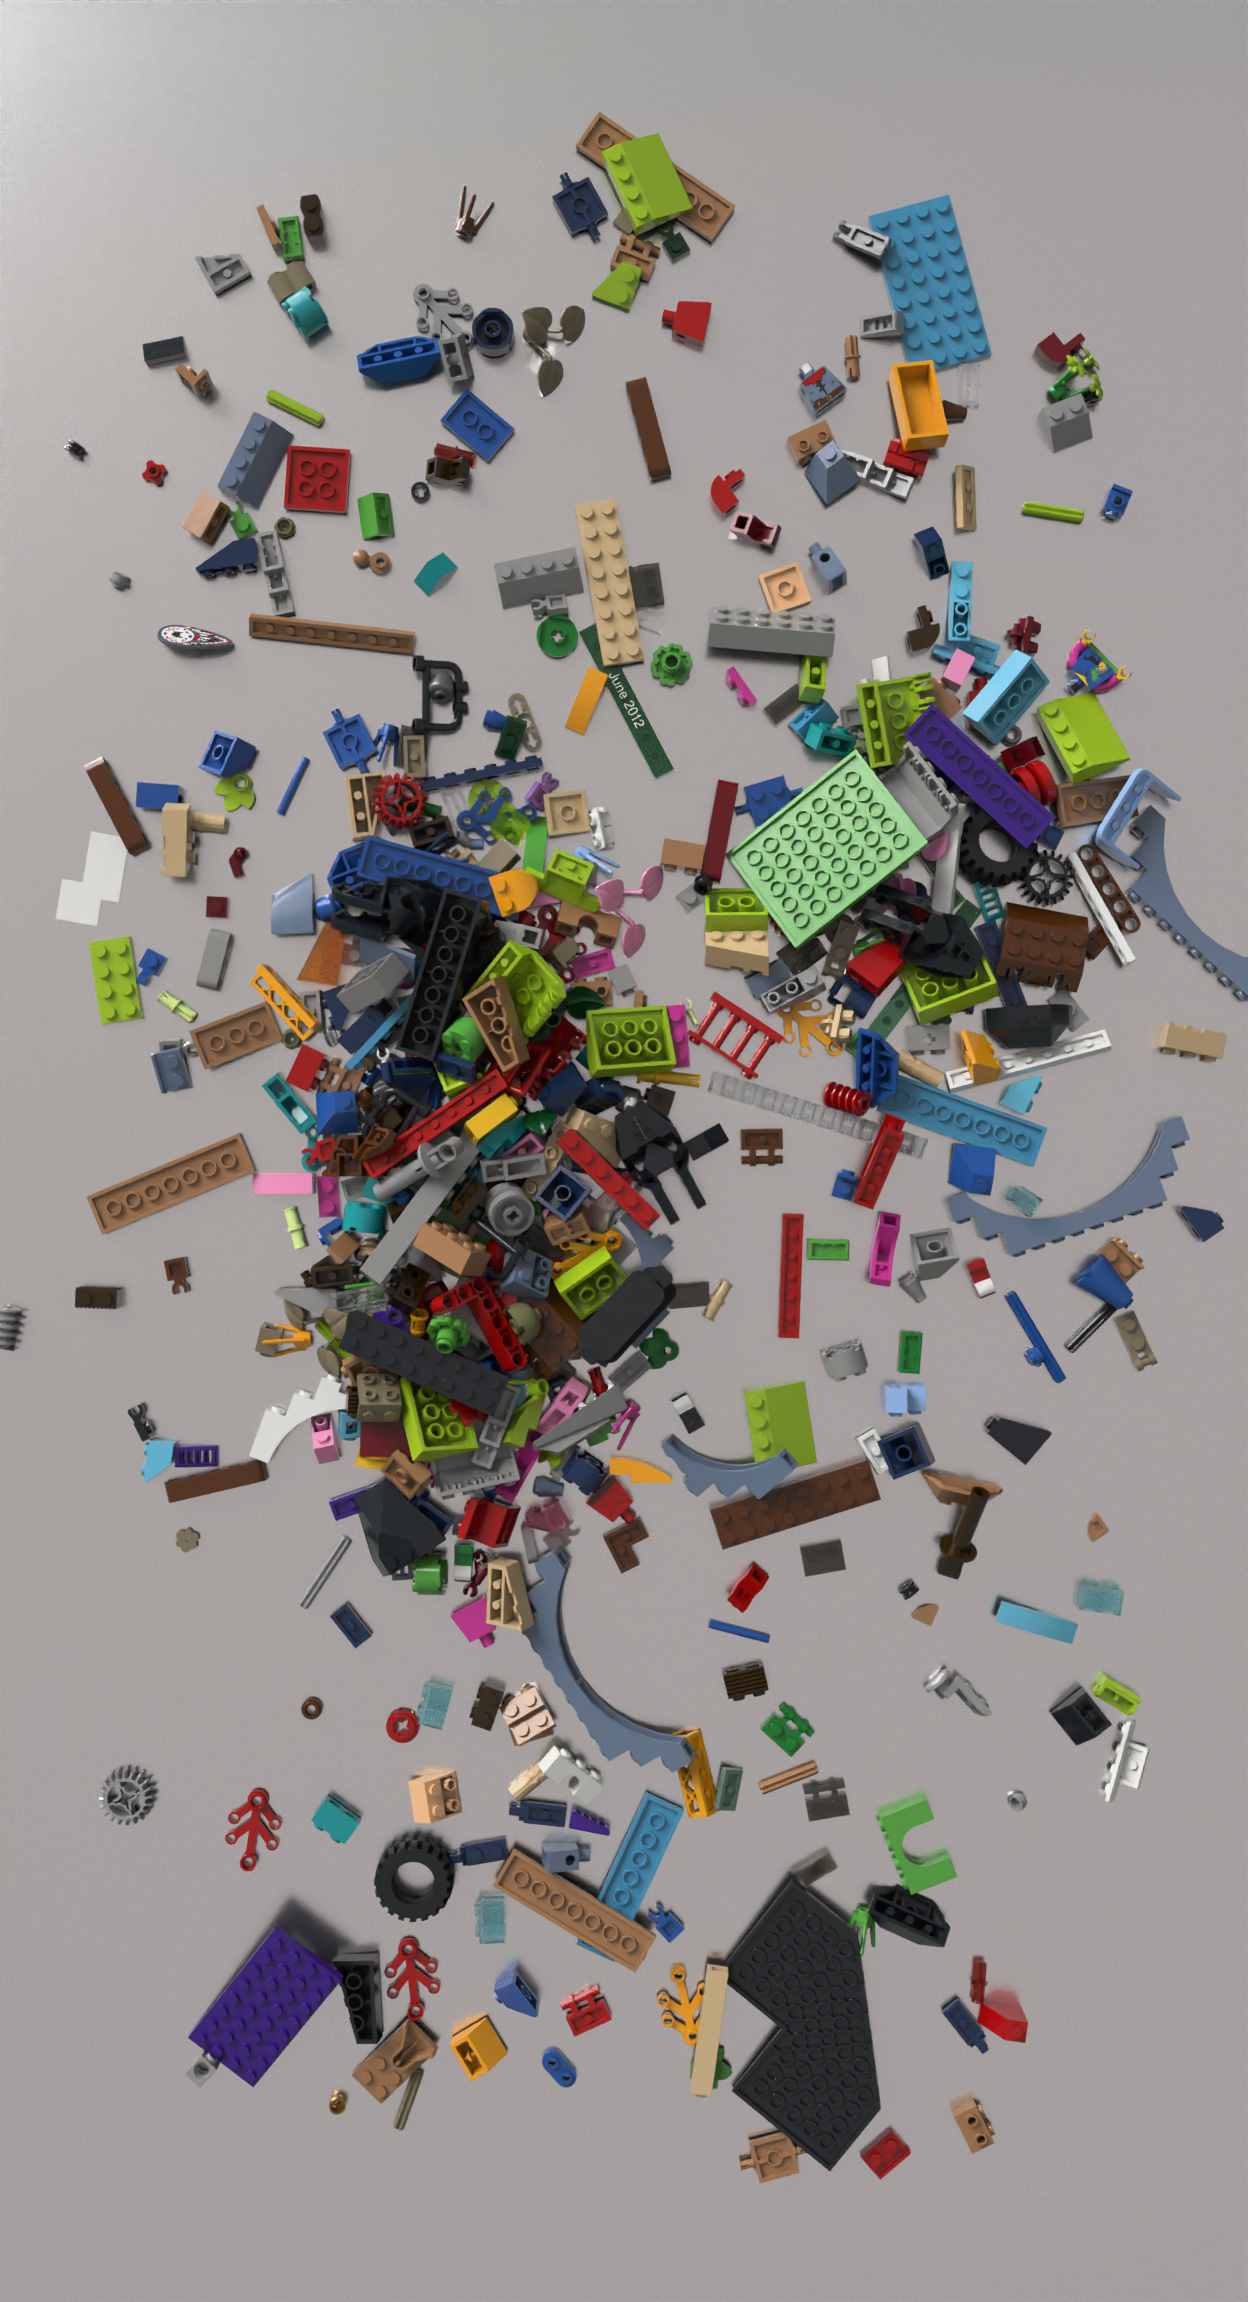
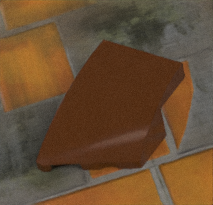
M361 1135L338 1136L335 1148L329 1156L330 1161L326 1170L322 1172V1177L370 1176L362 1162L358 1164L352 1159L363 1143Z

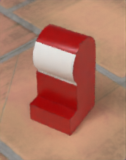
M981 1257L964 1264L979 1299L996 1293L984 1258Z

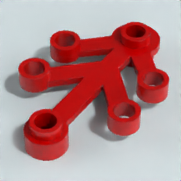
M550 905L541 907L537 914L540 922L537 928L545 931L547 927L549 937L539 954L545 959L546 963H548V959L545 957V954L561 940L567 938L560 933L554 932L558 912ZM545 912L551 913V919L545 917ZM580 927L577 928V932L574 934V936L580 932ZM579 942L577 944L583 947V952H577L576 955L580 956L587 951V946ZM569 966L558 971L557 974L561 979H564V984L570 983L575 978L573 968ZM565 971L570 972V978L564 976Z
M262 1790L252 1791L247 1798L248 1803L238 1810L231 1811L228 1816L231 1824H237L242 1816L252 1810L251 1819L236 1830L229 1831L225 1836V1841L232 1845L237 1842L239 1837L249 1831L246 1854L240 1860V1867L244 1871H252L257 1865V1858L254 1855L257 1832L265 1841L268 1850H276L279 1845V1840L271 1836L259 1820L261 1811L269 1821V1827L272 1830H278L282 1825L281 1818L275 1816L267 1806L268 1796ZM260 1797L262 1802L256 1803L254 1798ZM236 1814L238 1820H233L231 1815ZM277 1820L279 1825L273 1826L272 1821ZM228 1835H234L235 1840H229ZM269 1841H275L276 1846H270ZM246 1858H251L253 1863H246Z
M406 1938L400 1942L398 1946L399 1955L392 1964H388L385 1967L384 1974L387 1978H394L397 1969L406 1960L405 1971L394 1984L388 1987L387 1996L391 1999L397 1998L401 1988L408 1981L411 2004L408 2006L407 2015L411 2020L417 2021L424 2014V2006L419 2002L417 1980L426 1986L431 1994L438 1993L441 1985L438 1980H431L417 1969L414 1963L415 1959L425 1966L428 1973L432 1974L437 1971V1961L428 1959L420 1953L418 1943L414 1939ZM410 1945L412 1950L407 1951L405 1946ZM433 1963L435 1968L429 1969L428 1964ZM392 1968L394 1973L389 1974L387 1969ZM436 1984L438 1988L433 1990L430 1985ZM395 1989L397 1993L393 1995L389 1990ZM418 2007L420 2011L416 2013L412 2008Z

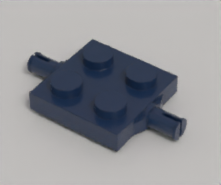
M565 172L564 175H560L565 187L561 192L552 196V200L571 235L588 229L593 239H596V235L599 237L601 234L595 224L607 217L608 212L589 177L572 183L568 173Z

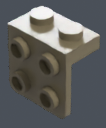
M358 1374L356 1379L359 1398L357 1422H398L402 1407L398 1375Z

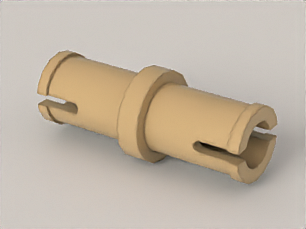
M722 1279L720 1280L716 1291L709 1297L711 1300L702 1314L703 1317L712 1322L714 1321L721 1305L724 1306L725 1304L724 1300L733 1286L732 1284Z

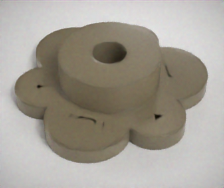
M187 1528L185 1531L180 1530L176 1534L178 1539L176 1546L181 1547L183 1552H189L197 1547L196 1542L199 1539V1535L196 1532H192L190 1528Z

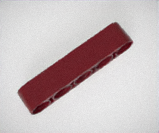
M718 779L700 874L710 876L714 882L719 883L739 784Z

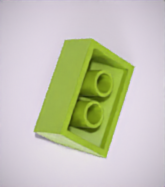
M712 888V891L705 895V932L760 930L767 931L768 933V911L751 888Z
M604 1245L553 1282L561 1296L582 1321L599 1309L628 1277Z

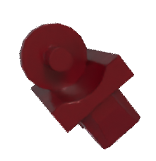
M1032 616L1019 618L1018 624L1014 623L1013 630H1008L1006 636L1012 638L1011 645H1015L1014 651L1018 650L1026 655L1036 654L1038 643L1031 641V635H1039L1041 624L1034 621Z

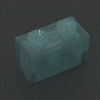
M1018 1185L1011 1187L1005 1196L1008 1198L1005 1203L1027 1217H1032L1043 1199L1025 1187Z
M1087 1579L1086 1583H1079L1076 1607L1079 1610L1120 1616L1124 1591L1119 1588L1118 1584L1106 1583V1586L1098 1585V1581Z
M432 1680L429 1681L428 1686H423L421 1697L424 1698L423 1705H418L415 1716L419 1718L418 1724L442 1730L454 1686Z
M504 1896L479 1897L478 1904H475V1917H479V1924L475 1925L476 1937H479L480 1944L505 1943Z

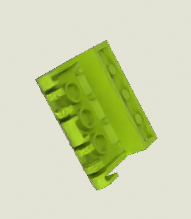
M931 672L856 685L870 768L895 765L903 756V745L909 742L903 734L929 707H924V704L936 702V698L932 696L920 699L919 692L934 689L933 684L920 686L921 683L932 681Z
M510 940L465 996L493 978L505 975L524 1040L527 1044L529 1042L528 1036L533 1037L551 1016L552 1008L556 1009L566 998L564 981L536 951Z

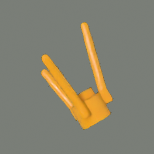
M274 1324L275 1326L283 1327V1330L297 1332V1334H293V1338L262 1341L263 1344L294 1343V1346H298L279 1351L275 1356L271 1357L274 1358L297 1351H306V1348H311L310 1331H305V1328L297 1329L295 1327Z

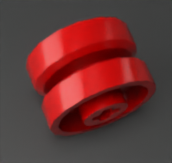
M1035 760L1025 765V768L1019 767L1009 772V775L1043 806L1056 801L1057 788L1054 778L1042 761Z

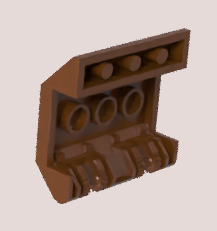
M1006 902L1003 923H1005L1000 959L996 962L995 977L1004 979L1007 971L1006 979L1012 980L1015 968L1020 967L1019 982L1024 983L1027 976L1026 983L1045 986L1047 981V987L1052 988L1056 975H1062L1059 989L1065 990L1067 986V991L1077 992L1084 970L1088 944V917Z
M550 1278L547 1298L517 1297L518 1303H527L533 1309L537 1308L542 1316L538 1336L528 1344L523 1345L521 1343L520 1345L526 1356L530 1355L527 1358V1365L532 1363L535 1358L538 1359L540 1364L533 1371L535 1374H538L543 1369V1372L538 1377L546 1381L556 1374L557 1370L584 1346L579 1341L578 1334L580 1329L591 1318L589 1315L582 1321L559 1293L552 1278Z

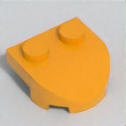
M515 868L489 877L502 917L531 907L539 894V885L534 875L521 868Z

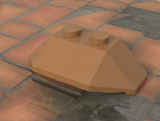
M927 1468L919 1470L934 1496L942 1504L951 1505V1502H954L964 1509L972 1488L975 1486L983 1487L989 1491L990 1497L988 1501L1003 1492V1488L998 1485Z

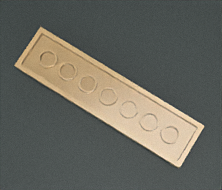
M611 498L575 504L574 508L603 666L610 667L644 661L645 657L616 500Z

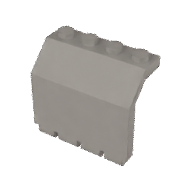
M909 741L903 745V756L895 766L878 778L925 839L929 841L940 834L957 815L959 801L953 793L949 794L946 790L947 786L941 777H936L931 763L923 760V754L917 746L913 747Z
M476 1419L473 1423L477 1443L486 1422ZM500 1444L490 1470L470 1463L475 1450L430 1460L437 1497H442V1500L454 1498L456 1493L463 1492V1495L475 1493V1489L479 1488L487 1491L495 1489L497 1484L504 1483V1486L516 1484V1480H520L513 1449Z

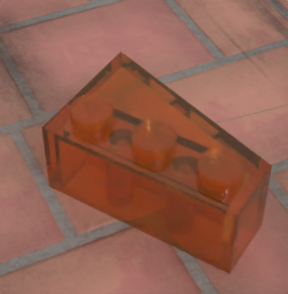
M326 921L297 980L334 987L341 986L348 933L333 929L331 922Z

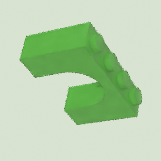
M925 1795L879 1813L881 1819L877 1820L881 1831H886L888 1839L885 1840L889 1851H894L896 1858L893 1859L897 1871H902L904 1877L900 1878L905 1890L909 1889L911 1895L957 1877L948 1852L926 1861L913 1860L903 1852L902 1842L906 1833L913 1827L934 1819Z

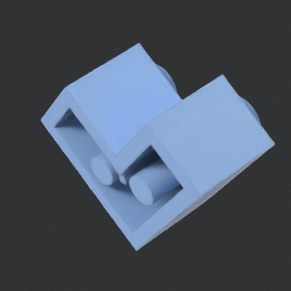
M883 1384V1410L891 1417H902V1413H908V1411L912 1415L921 1414V1411H926V1385Z

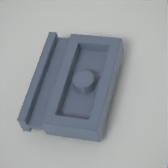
M181 1047L151 1053V1059L162 1094L168 1091L172 1092L191 1087Z

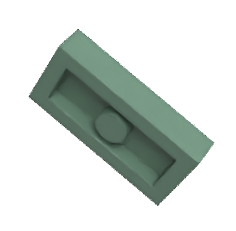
M722 1767L714 1804L715 1809L724 1811L736 1810L743 1770Z

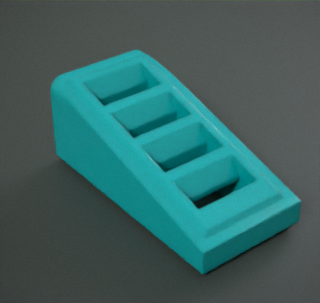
M981 881L973 883L971 887L985 923L1004 917V909L997 888L992 887L991 883H989L990 889L981 892L980 888L984 887L980 885ZM992 893V897L983 900L982 896ZM995 901V905H992L987 908L985 907L986 903ZM998 908L999 912L988 916V911Z

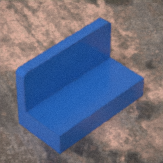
M137 782L136 807L163 809L165 803H178V796L182 794V787L179 785Z

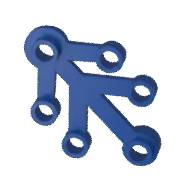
M502 787L499 790V796L486 813L477 814L483 804L488 803L491 799L490 793L487 790H482L479 792L478 799L470 810L461 811L456 821L460 829L464 831L473 830L482 836L486 843L493 844L497 839L495 832L487 831L478 823L487 822L505 835L508 841H514L517 837L516 830L508 828L499 820L522 817L526 821H532L537 816V810L533 804L526 803L519 809L498 811L503 803L511 797L510 789ZM502 791H508L509 795L507 797H502ZM483 793L488 794L487 800L480 798ZM526 808L532 809V813L529 815L525 814L524 811ZM470 817L471 821L464 823L463 818ZM509 831L515 833L512 838L507 837ZM488 834L494 835V839L491 841L487 840L486 837Z

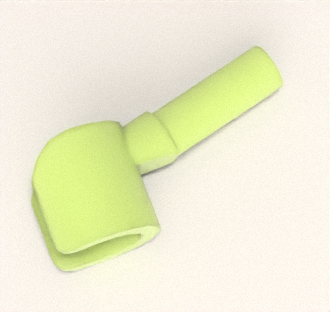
M687 999L690 1007L685 1010L694 1025L697 1026L700 1023L691 1009L692 1002Z

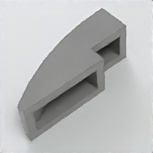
M543 1153L519 1154L479 1160L481 1177L484 1183L546 1174Z

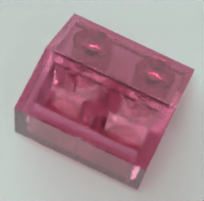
M552 1496L543 1501L542 1507L537 1509L535 1506L526 1511L522 1522L526 1527L555 1533L570 1524L572 1516L560 1496L557 1498Z

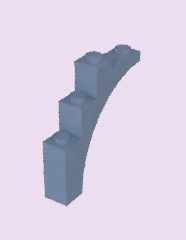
M624 1211L618 1216L637 1244L643 1270L647 1267L655 1268L674 1249L671 1245L674 1241L666 1234L663 1236L658 1234L653 1239L651 1237L653 1233L649 1229L645 1231ZM669 1305L634 1341L632 1346L635 1349L670 1313L668 1310Z
M674 1435L670 1436L661 1445L664 1453L673 1459L681 1472L688 1476L683 1483L688 1491L696 1497L714 1483L718 1491L729 1498L745 1484L750 1494L756 1496L759 1500L787 1477L799 1464L785 1448L774 1456L759 1462L727 1464L713 1461L697 1454Z

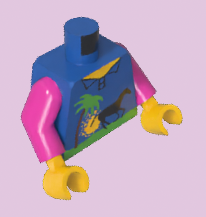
M1089 629L1084 631L1082 639L1072 649L1068 663L1071 668L1068 673L1073 679L1066 686L1073 694H1076L1082 687L1088 693L1091 691L1096 693L1108 691L1121 683L1122 679L1132 676V673L1127 676L1123 674V669L1128 666H1123L1118 670L1092 643L1096 633L1092 638H1088L1086 633Z

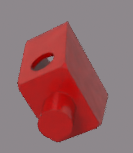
M678 301L676 312L664 309L662 322L673 324L672 335L674 337L703 347L712 303Z

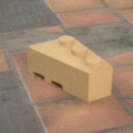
M386 771L347 775L343 779L352 841L364 840L367 838V835L374 836L378 814H374V811L378 809V806H372L371 803L378 801V799H374L372 794L378 793L374 788L375 786H381L379 781L385 779Z

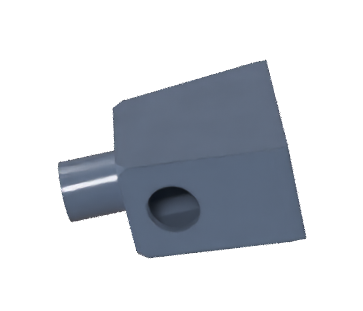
M542 1842V1864L547 1873L579 1870V1862L590 1861V1849H579L575 1842Z

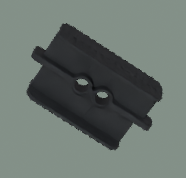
M663 1266L647 1267L643 1271L631 1273L580 1329L578 1338L584 1345L580 1349V1356L590 1365H595L599 1360L608 1363L617 1361L675 1298L677 1290L672 1283V1274Z

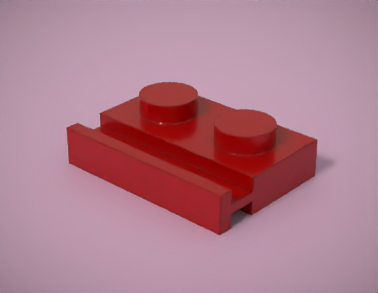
M890 2128L864 2150L860 2157L881 2180L911 2154V2150L895 2131Z

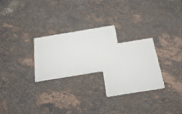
M91 831L83 882L62 879L56 920L97 926L101 900L119 903L127 857V849L120 836Z

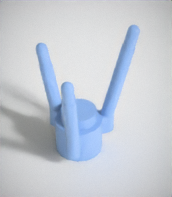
M580 845L573 853V856L584 861L596 862L598 867L609 874H613V871L595 858L616 868L620 866L612 860L592 851L589 847L585 848L583 845ZM591 883L594 887H597L596 883Z

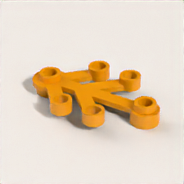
M818 999L792 1005L789 1012H784L783 1009L777 1011L778 1015L784 1019L785 1033L783 1040L790 1044L796 1039L795 1033L792 1032L793 1018L799 1023L801 1044L799 1053L801 1056L807 1057L812 1052L809 1046L808 1032L826 1046V1050L830 1055L837 1056L843 1051L842 1042L841 1047H838L837 1051H832L830 1047L834 1044V1040H831L813 1025L821 1024L822 1020L828 1019V1015H834L835 1013L830 1012L827 1015L803 1017L797 1012L809 1009L813 1012L819 1011L822 1008V1003ZM813 1002L819 1003L818 1009L812 1008ZM786 1034H792L793 1040L787 1041L785 1038ZM802 1047H808L809 1053L803 1054L801 1051Z
M609 1230L604 1234L591 1231L578 1238L581 1240L591 1239L598 1241L595 1245L568 1240L569 1243L567 1245L560 1243L559 1245L562 1250L570 1249L580 1251V1253L562 1263L554 1262L551 1278L556 1280L566 1270L577 1265L604 1245L612 1255L613 1250L618 1249L622 1244L621 1234L616 1230ZM611 1237L615 1238L614 1241H608ZM557 1267L561 1268L559 1271H554Z
M677 1964L671 1968L670 1977L677 1984L681 2005L670 1999L666 1993H660L657 1996V2004L660 2007H668L685 2018L686 2025L675 2020L671 2013H665L662 2016V2024L665 2027L676 2029L683 2034V2040L686 2044L695 2046L697 2036L690 2038L689 2034L695 2033L698 2035L700 2016L694 2024L693 2014L703 1999L700 1989L704 1988L705 1984L702 1983L697 1987V1993L689 2003L684 1982L687 1977V1971L684 1966ZM677 1972L682 1973V1977L676 1978L675 1974ZM661 1997H665L667 2001L665 2003H661L659 1999ZM666 2017H670L672 2021L670 2023H666L664 2019Z

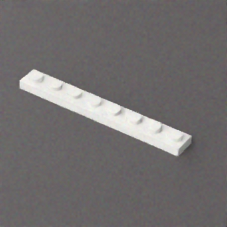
M1104 1029L1055 1042L1051 1047H1037L996 1058L1001 1069L998 1072V1080L1110 1051L1111 1044ZM967 1066L945 1072L951 1093L976 1087L973 1085Z

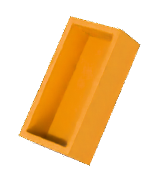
M933 360L892 364L888 380L904 451L944 447L949 431Z

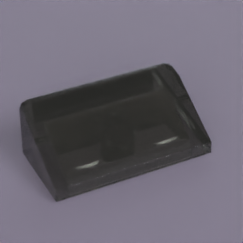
M827 1849L794 1868L792 1872L802 1887H806L834 1871L838 1866Z

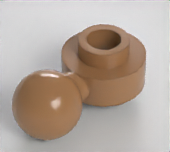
M357 550L353 554V562L357 566L369 564L371 570L376 574H385L390 568V558L385 553L377 552L371 557L365 550ZM381 559L384 561V565L379 566L376 561Z

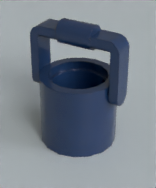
M842 975L839 981L836 980L831 987L828 1001L835 1006L836 1004H843L845 1010H852L856 1016L864 1019L877 996L863 989L862 984L847 975ZM843 981L853 986L844 1003L834 998V995H837L842 987Z

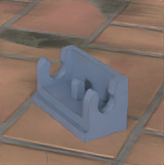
M777 958L769 963V976L762 975L760 971H754L743 978L753 996L758 1000L761 998V994L792 977L783 960Z

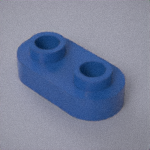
M549 2049L543 2054L542 2065L544 2069L560 2086L571 2087L576 2082L577 2073L575 2068L556 2049ZM554 2059L556 2063L551 2065L548 2061ZM563 2075H569L570 2078L564 2080Z

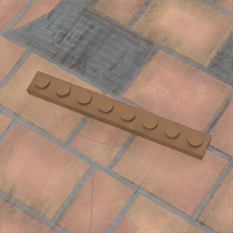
M252 613L249 616V636L413 654L415 632Z

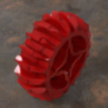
M399 773L394 774V780L391 775L386 776L387 782L383 779L380 780L381 786H375L374 788L378 793L372 794L374 799H378V801L371 803L372 806H378L374 814L379 812L382 814L378 818L379 821H382L384 818L387 819L385 826H389L393 822L392 829H396L398 823L401 830L405 829L406 824L409 828L413 827V822L416 824L420 822L418 816L424 817L425 815L420 809L426 810L428 807L426 804H422V802L428 800V797L421 796L426 790L421 789L419 791L418 787L421 785V782L414 785L415 777L412 776L408 781L407 774L405 773L401 779ZM395 785L393 798L384 800L386 790ZM401 786L408 788L414 797L406 795ZM401 797L406 802L399 806V803L396 804L393 801ZM415 803L413 813L405 818L406 806ZM386 807L394 808L398 817L390 814Z

